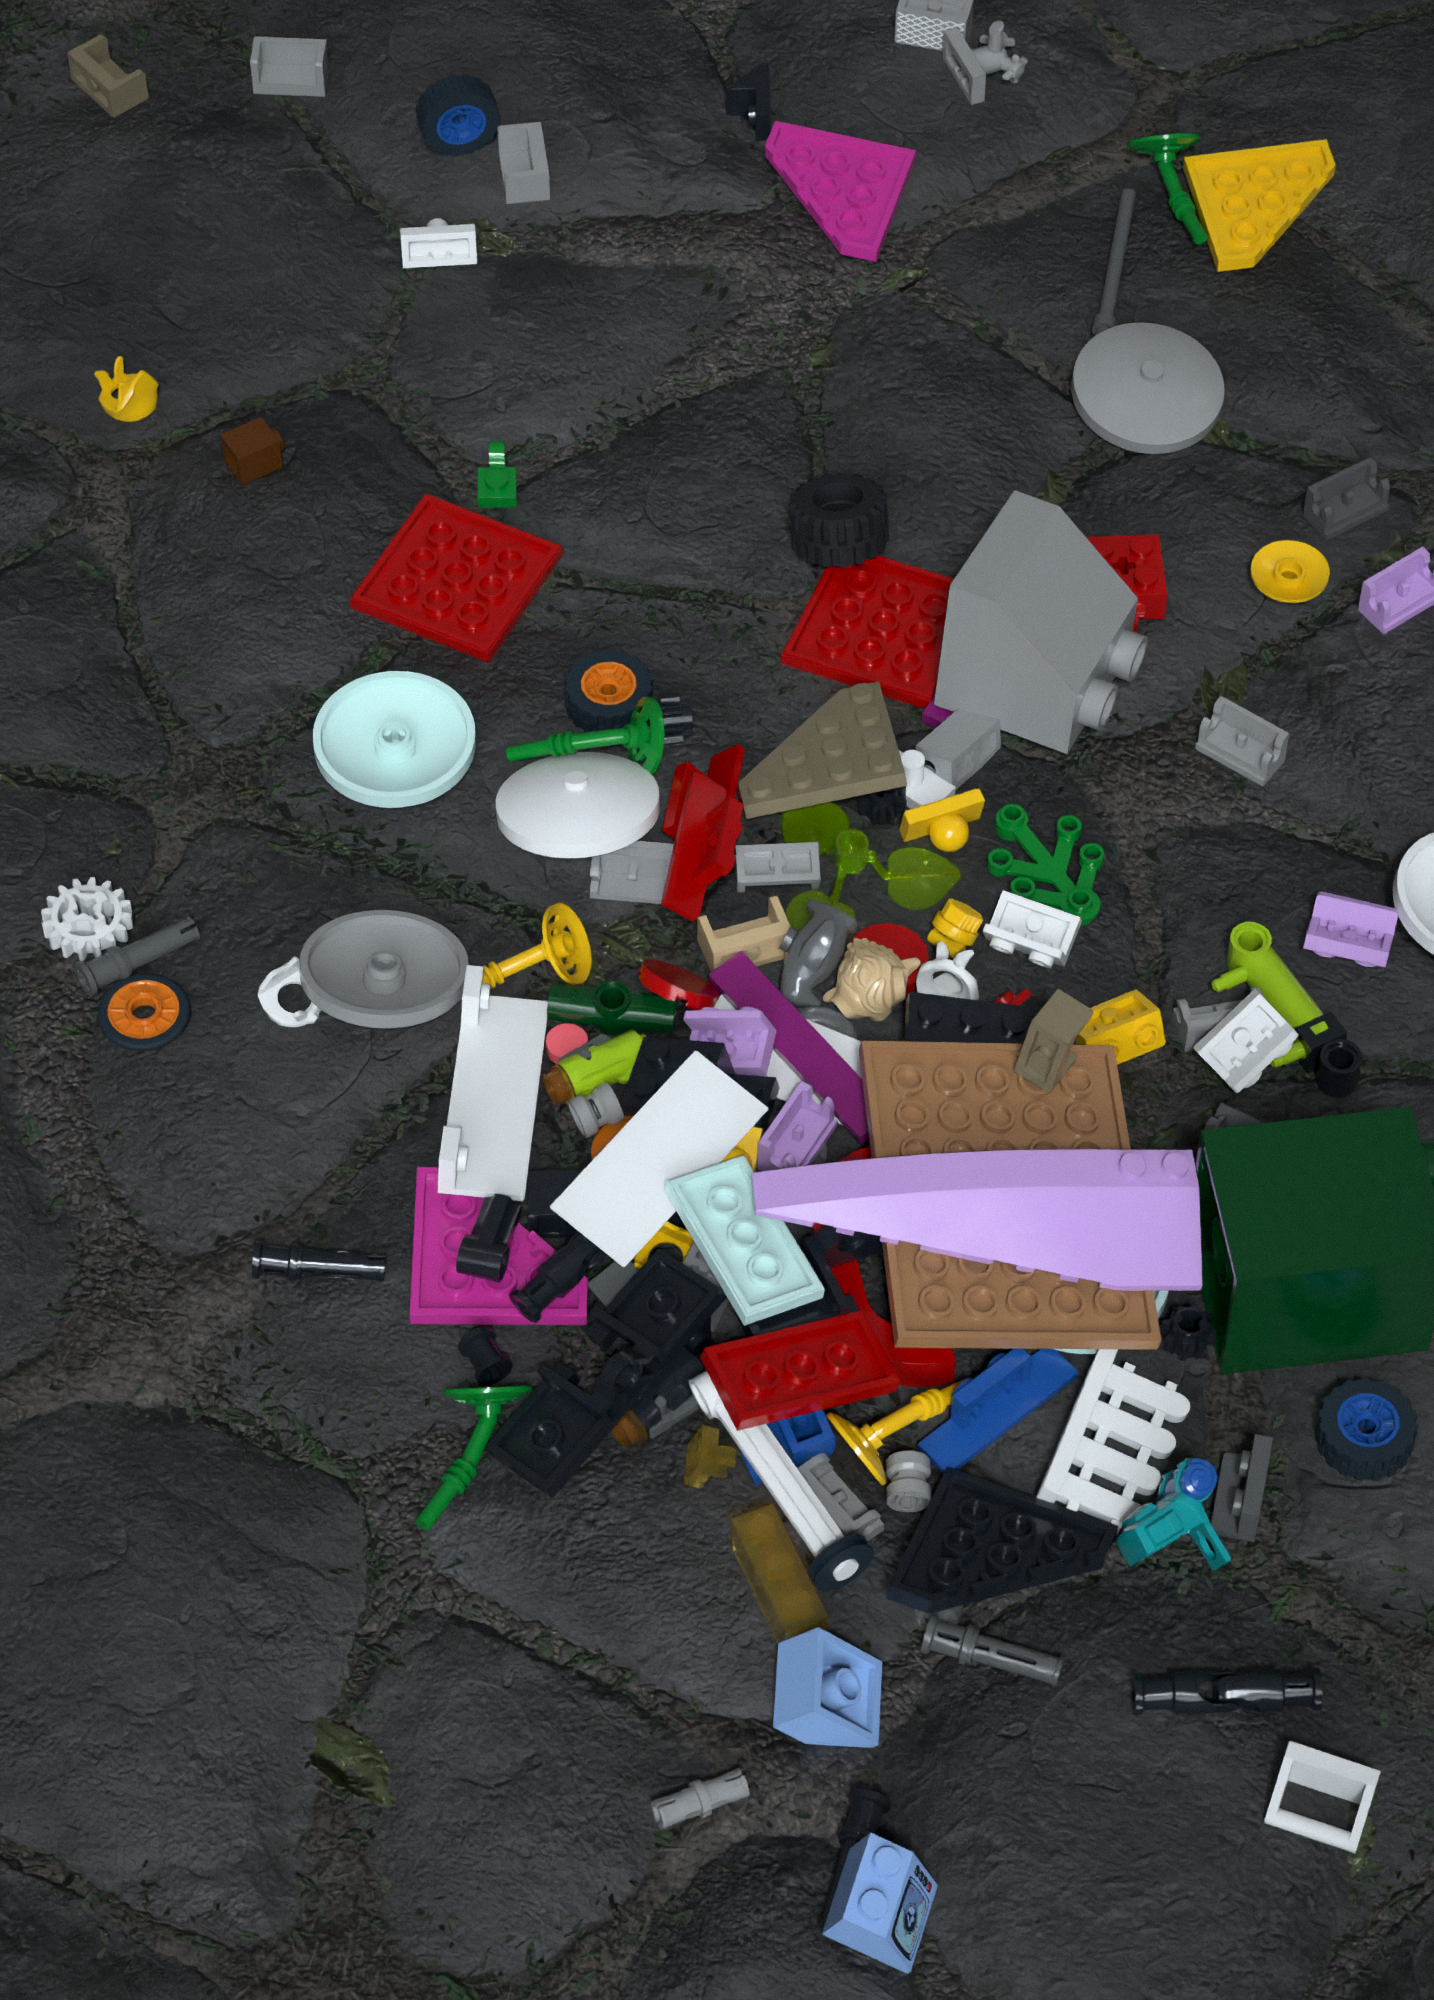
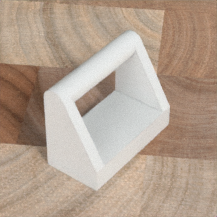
M1289 1741L1264 1823L1356 1853L1381 1771ZM1288 1781L1360 1804L1352 1832L1279 1808Z

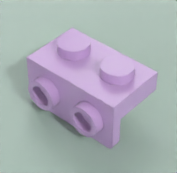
M1320 891L1316 896L1303 948L1312 950L1322 957L1338 956L1351 959L1365 967H1386L1394 938L1398 913L1392 907Z
M704 1007L701 1010L685 1011L683 1020L692 1030L689 1040L724 1043L736 1074L767 1076L777 1030L762 1011L753 1007H742L739 1010H719L712 1007Z

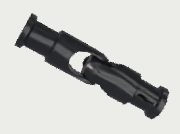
M578 1231L571 1237L566 1246L553 1253L536 1269V1276L522 1289H514L509 1294V1298L526 1319L537 1323L541 1319L540 1313L557 1297L564 1298L579 1284L589 1268L596 1267L608 1255Z
M1312 1668L1309 1673L1282 1674L1280 1669L1255 1670L1243 1675H1237L1228 1671L1172 1672L1170 1677L1142 1678L1140 1673H1133L1131 1679L1134 1715H1142L1144 1710H1172L1173 1714L1232 1712L1239 1708L1256 1712L1282 1711L1284 1706H1311L1313 1710L1322 1709L1323 1688L1319 1668ZM1207 1681H1216V1689L1213 1694L1216 1703H1210L1202 1699L1196 1687Z

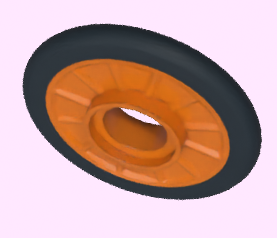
M136 974L116 982L105 992L98 1006V1023L104 1035L114 1044L134 1051L154 1050L171 1043L186 1028L190 1017V1002L185 991L175 981L157 974ZM140 1006H151L155 1009L154 1014L148 1018L140 1019L133 1015L134 1010Z

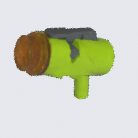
M629 1030L614 1038L600 1034L581 1047L575 1048L561 1057L557 1064L550 1068V1072L543 1075L544 1087L551 1101L556 1106L563 1103L568 1105L567 1100L577 1095L587 1096L592 1093L594 1087L604 1082H607L610 1086L616 1083H628L643 1038L647 1036L645 1034L638 1035L634 1030Z

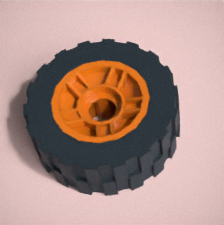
M605 649V651L590 652V655L582 656L575 665L572 664L569 668V674L565 677V707L569 718H572L573 724L577 728L583 729L584 732L623 728L625 724H629L637 702L643 697H653L652 675H649V668L646 664H642L635 655H628L627 652L621 650L617 652L613 651V649Z

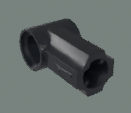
M500 1194L485 1197L471 1235H465L461 1242L456 1262L457 1273L501 1283L509 1262L510 1243L521 1216L520 1205L513 1202L510 1197Z

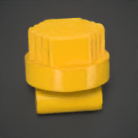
M949 898L944 908L935 915L932 921L934 928L928 934L927 941L936 947L938 942H944L949 950V956L954 959L957 953L965 951L967 945L972 946L979 935L978 929L983 922L982 916L969 905Z

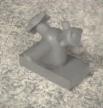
M1002 21L993 22L989 28V35L980 36L979 42L988 45L974 49L968 46L958 28L944 31L943 60L971 105L984 102L986 75L1002 70L1005 72L1002 79L1017 83L1028 62L1025 57L1020 58L1017 54H1014L1012 59L1008 57L1005 47L1014 46L1015 39L1008 38L1006 33L1003 32L1004 23Z

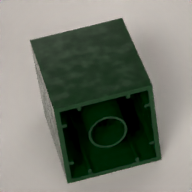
M1412 1107L1201 1130L1195 1166L1200 1198L1201 1294L1205 1310L1208 1314L1213 1315L1212 1327L1210 1329L1217 1331L1215 1345L1213 1346L1220 1375L1429 1350L1434 1330V1139L1420 1140Z

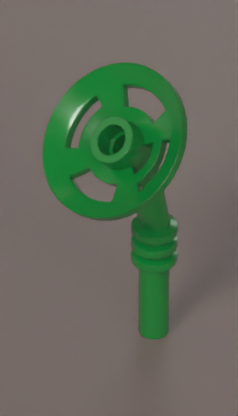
M1193 133L1164 134L1128 141L1127 148L1142 154L1154 155V163H1158V168L1170 197L1168 200L1170 208L1175 217L1183 221L1193 241L1196 244H1203L1207 240L1208 235L1195 214L1196 207L1188 193L1182 190L1173 166V161H1176V153L1198 143L1200 135Z
M643 697L637 702L629 724H625L623 728L574 733L573 730L566 731V733H553L549 735L548 739L508 746L506 748L507 759L509 762H515L546 755L558 758L561 755L568 756L569 753L571 755L576 754L578 749L622 744L624 748L628 749L631 761L639 764L638 761H643L646 758L641 767L654 775L660 764L664 748L665 730L662 710L655 698ZM648 719L650 720V725L646 723Z
M532 1385L443 1389V1395L475 1406V1415H480V1418L462 1457L455 1458L452 1463L453 1465L449 1466L447 1473H444L441 1477L443 1483L415 1519V1523L421 1529L430 1531L457 1494H463L466 1487L470 1485L471 1479L476 1477V1467L497 1424V1414H502V1404L514 1401L533 1391Z

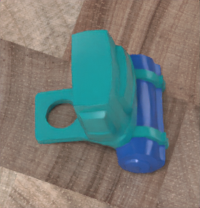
M1193 1457L1187 1458L1177 1465L1178 1469L1170 1470L1162 1476L1163 1481L1159 1486L1157 1503L1155 1505L1146 1503L1136 1508L1122 1522L1123 1531L1117 1538L1116 1543L1130 1567L1187 1533L1193 1538L1213 1571L1231 1561L1229 1553L1213 1529L1201 1503L1210 1496L1216 1487L1218 1478L1216 1470L1206 1460ZM1206 1538H1207V1539L1209 1540V1542L1212 1544V1546H1213V1548H1214V1550H1215V1553L1210 1549V1547H1209V1545H1208V1543H1207V1541H1206Z

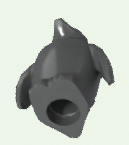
M809 899L806 905L811 914L809 922L799 930L791 926L779 947L786 952L780 980V992L794 1007H819L821 1005V1002L812 993V989L831 977L843 956L848 935L853 934L858 927L856 919L831 905Z

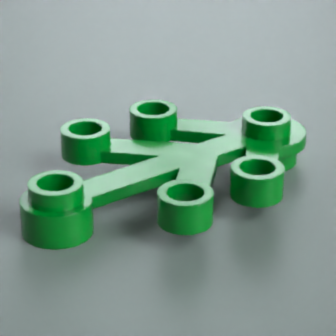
M1007 804L1002 807L996 814V834L1006 841H1018L1034 863L1015 860L1008 850L998 848L992 850L988 855V871L997 877L1006 875L1017 877L1011 882L1010 893L1078 916L1082 920L1080 926L1090 924L1100 912V898L1092 889L1097 870L1103 866V848L1095 843H1088L1081 847L1079 864L1082 868L1076 886L1066 874L1074 842L1081 835V821L1073 815H1065L1059 818L1056 828L1058 841L1054 856L1052 857L1028 827V815L1023 808L1017 804ZM1065 827H1071V828H1073L1074 830H1073V831H1066V830H1064L1063 828H1065ZM1088 855H1094V856H1096L1097 858H1096V859H1088L1086 856H1088ZM1000 860L1004 861L1006 864L998 865L994 862ZM1032 880L1052 884L1058 892L1035 889V883ZM1018 889H1026V890L1029 891V892H1027V893H1020V892H1018V891H1016V890H1018Z

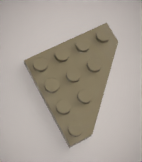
M879 682L859 683L850 688L840 689L738 782L746 819L907 786L904 767Z

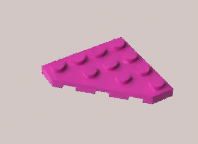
M775 121L765 144V157L841 255L877 262L915 164L916 150Z
M417 1167L410 1324L587 1325L588 1287L586 1284L588 1283V1278L586 1276L564 1298L557 1297L540 1313L541 1319L537 1323L526 1319L511 1302L509 1294L514 1289H522L537 1275L536 1269L556 1252L533 1230L529 1232L519 1222L510 1243L509 1262L501 1283L457 1273L456 1262L461 1242L465 1235H471L485 1198L438 1193L439 1167Z

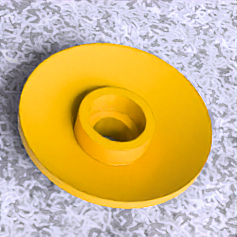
M1294 540L1276 541L1262 547L1253 557L1250 570L1255 586L1264 595L1286 603H1300L1317 597L1326 588L1330 576L1328 562L1322 553L1311 545Z

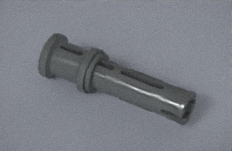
M186 916L182 920L123 948L110 946L106 948L105 954L89 962L79 961L74 963V970L81 987L89 997L97 995L99 988L116 980L120 981L131 976L132 970L193 941L200 940L197 927L181 934L190 929V926L195 922L190 916Z
M935 1613L930 1615L921 1646V1653L928 1654L930 1651L957 1658L958 1664L964 1666L966 1664L970 1665L972 1661L1047 1682L1053 1686L1057 1685L1064 1661L1063 1657L1052 1656L1018 1644L980 1634V1629L976 1628V1625L973 1624L963 1627L940 1620L939 1614ZM998 1653H999V1654L1006 1655V1656H1010V1657H1013V1658H1016V1659H1020V1660H1023V1661H1026V1662H1030V1663H1033V1664H1036V1665H1032V1664L1025 1663V1662H1022V1661H1019V1660H1015V1659H1012V1658H1009V1657H1005V1656H1002V1655H998Z

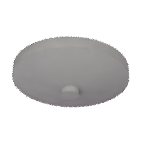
M1144 322L1114 326L1093 337L1080 351L1071 380L1073 402L1079 415L1091 430L1113 445L1146 454H1164L1179 451L1192 446L1204 438L1214 427L1219 417L1225 393L1221 370L1213 356L1204 346L1179 330L1160 324Z
M370 910L341 916L313 932L301 950L299 973L301 986L307 997L314 1005L330 1016L364 1027L401 1028L435 1019L456 1005L462 998L466 966L469 965L467 952L461 941L441 924L408 912Z

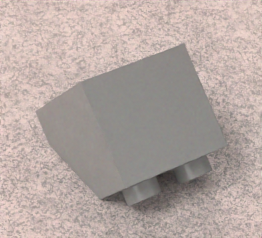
M1014 490L951 583L934 705L952 712L959 708L1000 719L1001 730L1068 754L1085 726L1098 731L1104 728L1113 710L1118 692V686L1112 684L1115 677L1129 682L1133 681L1143 662L1148 637L1133 632L1138 597L1058 505Z

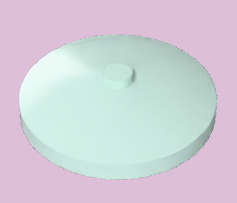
M386 671L366 675L341 687L320 709L313 728L315 760L326 781L342 795L354 801L383 808H402L422 804L450 790L468 771L476 748L474 718L464 699L450 686L433 677L409 671Z

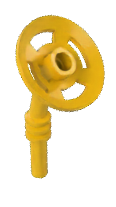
M556 903L550 905L543 916V939L541 944L497 964L491 961L488 963V967L484 965L483 984H490V989L496 987V983L498 985L503 984L504 978L545 959L551 962L556 973L566 983L571 985L584 983L591 971L592 958L589 940L579 917L566 904ZM555 916L554 922L549 923L550 918ZM565 926L568 927L571 934L568 931H564ZM566 958V962L563 964L562 959ZM576 964L574 973L569 975L567 970H570Z
M964 1380L940 1390L932 1388L912 1397L909 1404L880 1419L870 1427L866 1423L859 1429L850 1421L832 1412H829L826 1416L883 1486L887 1483L886 1475L877 1449L884 1445L881 1440L916 1420L926 1421L929 1418L942 1414L946 1406L952 1404V1394L956 1387Z

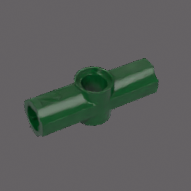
M615 980L605 981L597 987L552 983L548 995L547 1020L595 1025L597 1030L606 1035H619L627 1029L673 1033L676 1022L677 999L676 1001H669L655 993L630 991L625 984Z

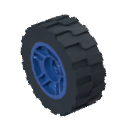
M455 74L450 75L448 78L437 80L435 84L429 85L426 88L424 94L420 95L418 99L419 104L416 105V118L426 144H429L433 151H439L442 155L460 156L461 154H471L473 151L485 147V144L495 137L494 134L497 131V127L500 126L501 116L490 86L487 83H483L480 78L470 77L467 74H463V76Z
M1360 1378V1380L1355 1381L1350 1379L1344 1381V1384L1341 1386H1335L1331 1389L1330 1395L1325 1396L1318 1414L1315 1442L1318 1441L1320 1455H1323L1326 1463L1331 1468L1337 1469L1339 1474L1345 1477H1354L1358 1481H1364V1479L1378 1481L1382 1477L1388 1476L1389 1478L1396 1474V1470L1402 1469L1407 1464L1408 1456L1411 1457L1418 1430V1425L1416 1424L1417 1414L1412 1409V1402L1407 1396L1404 1397L1400 1393L1401 1390L1397 1387H1391L1385 1381L1379 1379L1377 1381L1369 1380V1378ZM1360 1427H1364L1365 1431L1369 1432L1370 1434H1365L1359 1430Z

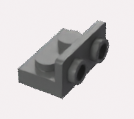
M1255 1434L1252 1451L1243 1450L1242 1455L1229 1452L1224 1453L1211 1525L1217 1535L1251 1542L1255 1541L1273 1437Z

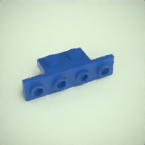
M1013 1349L1006 1355L1000 1353L989 1362L985 1371L973 1380L971 1378L965 1379L956 1387L952 1394L951 1418L917 1444V1449L927 1455L930 1461L943 1474L947 1467L958 1470L1075 1380L1077 1369L1055 1349H1040L1032 1356L1024 1349Z

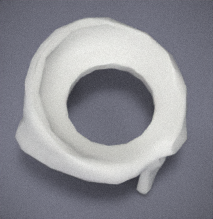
M942 941L938 942L936 959L923 963L916 977L917 993L978 1000L977 980L965 970V966L974 955V951L965 950L959 952L953 960H949L947 945ZM937 971H946L943 974L936 977L935 979H933V973Z
M293 957L289 962L271 971L263 980L258 990V998L268 1017L280 1026L291 1028L314 1024L319 1019V1012H321V1009L314 1005L312 1001L305 1011L299 1010L295 1013L285 1011L278 1002V993L284 986L288 984L301 985L299 973L300 959L298 957Z

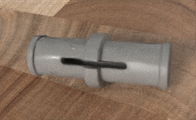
M737 1768L722 1776L701 1782L699 1779L688 1784L689 1787L680 1792L651 1801V1809L656 1823L658 1822L659 1828L663 1830L680 1821L698 1815L701 1818L712 1815L711 1810L730 1802L747 1798L750 1794L745 1776L742 1775L741 1769Z

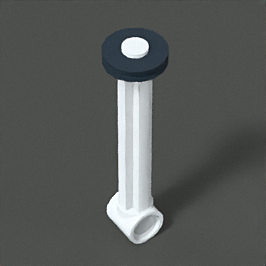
M707 1371L690 1379L691 1391L702 1411L709 1419L715 1417L721 1421L815 1558L809 1566L808 1576L812 1581H815L814 1584L817 1589L825 1592L836 1590L857 1578L868 1567L874 1555V1550L871 1545H867L866 1538L858 1534L843 1535L766 1424L737 1431Z

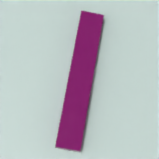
M742 951L709 973L710 983L736 1010L742 1007H753L764 1013L777 1030L773 1050L803 1082L812 1086L813 1093L822 1103L827 1096L830 1097L835 1106L834 1116L861 1145L869 1140L862 1078Z

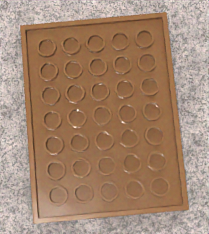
M861 1041L859 1058L872 1159L923 1154L1004 1150H1131L1114 1045H1073L1071 1052L1076 1055L1075 1063L1049 1094L1046 1090L1041 1089L1022 1075L1014 1072L1023 1044ZM899 1240L898 1245L882 1242L895 1348L1157 1350L1161 1343L1153 1290L1122 1291L1099 1288V1282L1079 1278L1076 1283L1059 1279L1060 1274L1034 1269L1033 1273L1015 1270L1016 1266L1010 1263L994 1261L992 1264H985L960 1257L957 1258L941 1253L920 1250L919 1244Z

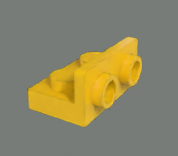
M1137 989L1091 1007L1090 1009L1093 1010L1092 1018L1076 1037L1077 1045H1114L1117 1065L1160 1048L1166 1043L1160 1009Z

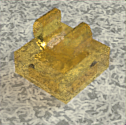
M702 1425L688 1443L684 1485L701 1489L710 1476L726 1478L728 1467H735L737 1450L729 1446H718L719 1429Z

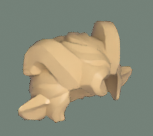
M854 938L853 942L847 945L844 959L839 966L836 987L824 994L823 1001L826 1003L833 1002L848 1019L869 1017L872 1021H883L891 1013L895 1005L906 999L908 976L921 965V961L917 957L900 960L898 955L894 954L893 949L886 948L884 945H878L874 941L869 942L867 938Z

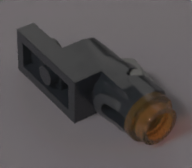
M711 1316L612 1429L610 1433L621 1445L626 1448H631L634 1444L641 1445L699 1409V1405L691 1391L689 1380L705 1371L704 1365L696 1357L701 1355L704 1348L708 1347L711 1342Z

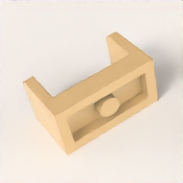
M773 896L768 898V916L713 931L706 915L697 917V940L711 972L741 951L757 967L785 959L786 952L779 947L791 926L778 897Z

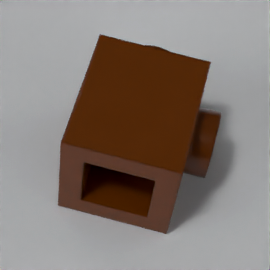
M262 417L220 434L223 461L241 485L282 468L281 451L284 450L283 440L279 432L275 428L270 429Z

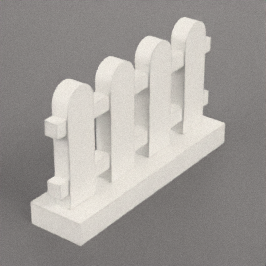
M1098 1349L1036 1497L1053 1504L1057 1500L1066 1504L1068 1509L1076 1512L1079 1510L1097 1519L1118 1525V1535L1120 1529H1122V1522L1136 1508L1142 1506L1132 1501L1135 1492L1149 1496L1154 1494L1161 1484L1160 1472L1155 1467L1148 1465L1147 1461L1149 1456L1157 1459L1168 1458L1176 1446L1174 1435L1170 1431L1161 1428L1164 1419L1172 1423L1182 1422L1190 1411V1403L1184 1395L1175 1392L1177 1384L1167 1381L1165 1386H1162L1134 1374L1136 1366L1125 1362L1123 1368L1112 1364L1118 1349ZM1101 1392L1111 1396L1108 1404L1098 1400ZM1124 1401L1153 1414L1151 1421H1145L1120 1410L1121 1402ZM1086 1427L1096 1431L1093 1440L1083 1436ZM1107 1437L1139 1450L1136 1459L1105 1446ZM1071 1464L1082 1468L1079 1476L1068 1472ZM1092 1473L1123 1486L1122 1494L1118 1495L1089 1482Z

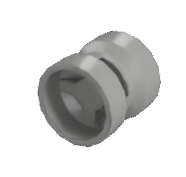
M607 1082L594 1087L592 1093L587 1096L577 1095L567 1100L571 1115L584 1138L598 1133L599 1128L605 1124L615 1125L625 1120L620 1103Z
M900 1451L886 1459V1476L891 1481L886 1489V1500L890 1508L900 1512H917L928 1507L931 1501V1487L926 1480L931 1474V1463L927 1455L917 1451Z

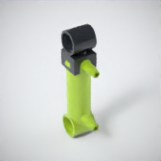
M1256 922L1238 924L1233 928L1229 939L1226 965L1229 971L1213 980L1212 988L1214 991L1220 992L1225 989L1229 990L1244 982H1247L1250 987L1259 986L1264 999L1299 1034L1293 1041V1046L1289 1052L1281 1058L1274 1059L1270 1065L1277 1068L1297 1060L1307 1073L1317 1069L1316 1084L1324 1094L1337 1098L1349 1096L1355 1091L1359 1081L1363 1054L1360 1048L1354 1042L1346 1040L1348 1032L1331 1011L1326 1014L1322 1012L1271 946L1272 936L1269 930Z

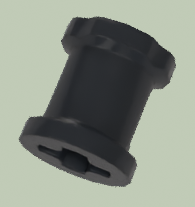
M479 1327L464 1335L458 1344L460 1354L463 1357H468L476 1370L475 1379L481 1386H489L500 1382L513 1368L511 1359L507 1355H502L495 1344L496 1334L490 1327Z

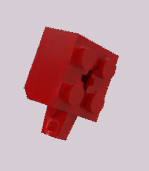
M1159 534L1086 537L1138 597L1133 632L1137 633L1138 620L1164 619L1167 588Z

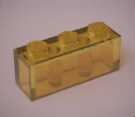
M774 1504L732 1518V1550L777 1643L817 1627L828 1632V1615Z

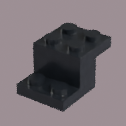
M655 1037L643 1038L620 1104L624 1115L634 1116L694 1051H698L768 1107V1111L754 1125L755 1127L764 1128V1135L780 1088L776 1077L736 1074L724 1043Z

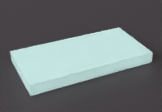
M742 1155L668 1180L665 1183L664 1191L745 1326L822 1299L825 1288L785 1222L755 1215L751 1186V1174L754 1171L745 1156Z

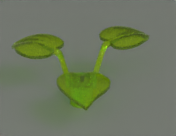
M832 802L788 810L783 813L782 834L785 843L818 842L819 857L824 851L829 856L835 854V863L838 867V875L831 898L821 891L810 890L798 894L789 903L785 915L790 926L797 930L809 922L811 917L806 907L809 899L836 907L855 919L854 910L850 906L837 901L840 897L846 874H855L862 871L868 862L872 864L882 879L890 880L888 893L891 899L903 908L910 910H923L932 907L948 893L961 877V871L949 860L931 851L915 847L901 848L892 852L887 863L889 871H886L876 858V852L869 850L867 836L860 830L849 829L850 823L847 815Z

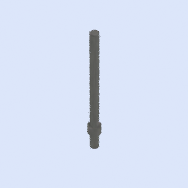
M1130 188L1123 189L1121 192L1099 313L1095 315L1092 325L1094 337L1116 325L1114 310L1136 192Z

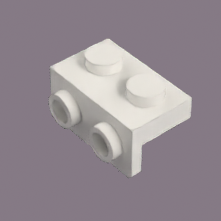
M1003 890L990 924H985L982 932L986 939L991 941L989 946L997 951L1012 955L1015 949L1029 954L1028 960L1039 966L1052 968L1054 963L1064 967L1082 920L1078 916Z
M1254 989L1193 1048L1225 1080L1235 1093H1239L1243 1088H1248L1255 1084L1261 1077L1262 1070L1274 1059L1281 1058L1287 1054L1293 1046V1041L1299 1034Z

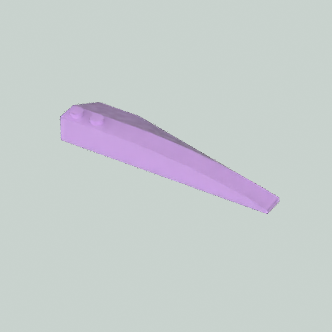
M1059 1149L938 1153L842 1161L754 1172L751 1174L754 1211L757 1216L812 1227L815 1223L829 1225L836 1228L838 1233L852 1236L855 1231L880 1236V1242H888L898 1245L899 1240L919 1244L920 1250L941 1253L957 1258L960 1257L985 1264H992L994 1261L1010 1263L1016 1266L1015 1270L1033 1273L1034 1269L1060 1274L1059 1279L1077 1283L1079 1278L1099 1282V1288L1122 1291L1201 1290L1199 1184L1192 1150Z

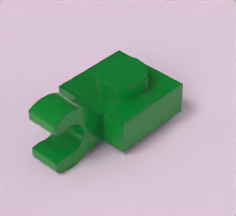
M489 441V468H478V508L517 507L516 467H505V441Z

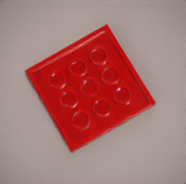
M425 493L350 597V608L489 663L562 558L563 546Z
M880 555L873 559H866L864 563L858 565L826 567L781 653V664L851 686L859 683L879 682L883 696L925 709L936 693L949 590L954 578Z

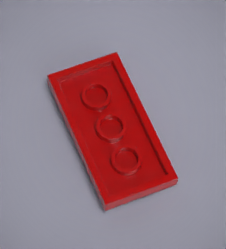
M863 1310L706 1347L700 1357L737 1431L896 1392L901 1382Z

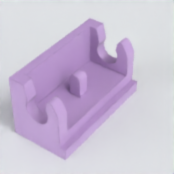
M1422 546L1363 581L1358 611L1383 634L1434 605V571L1432 574L1428 566L1430 553Z
M801 1081L758 1142L757 1169L769 1171L811 1165L838 1125V1120L834 1119L835 1106L832 1099L827 1096L822 1105L816 1103L812 1098L814 1094L812 1086Z

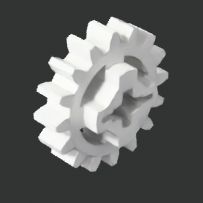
M90 877L87 885H81L78 879H73V888L68 890L60 885L58 886L59 897L48 896L46 898L48 908L41 910L44 937L49 938L50 946L53 950L62 947L63 957L68 958L73 952H76L80 961H84L88 953H93L95 958L102 955V950L110 946L115 947L116 941H128L127 930L133 929L130 900H125L124 891L121 888L115 891L112 890L111 881L107 880L101 886H97L95 877Z

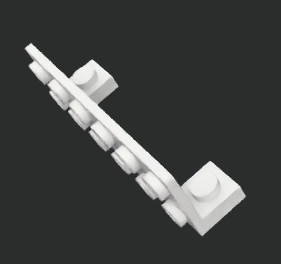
M467 965L462 994L461 1028L447 1126L443 1127L439 1155L438 1193L484 1198L500 1194L508 1196L514 1201H523L526 1193L548 1002L491 996V985L483 984L484 967Z

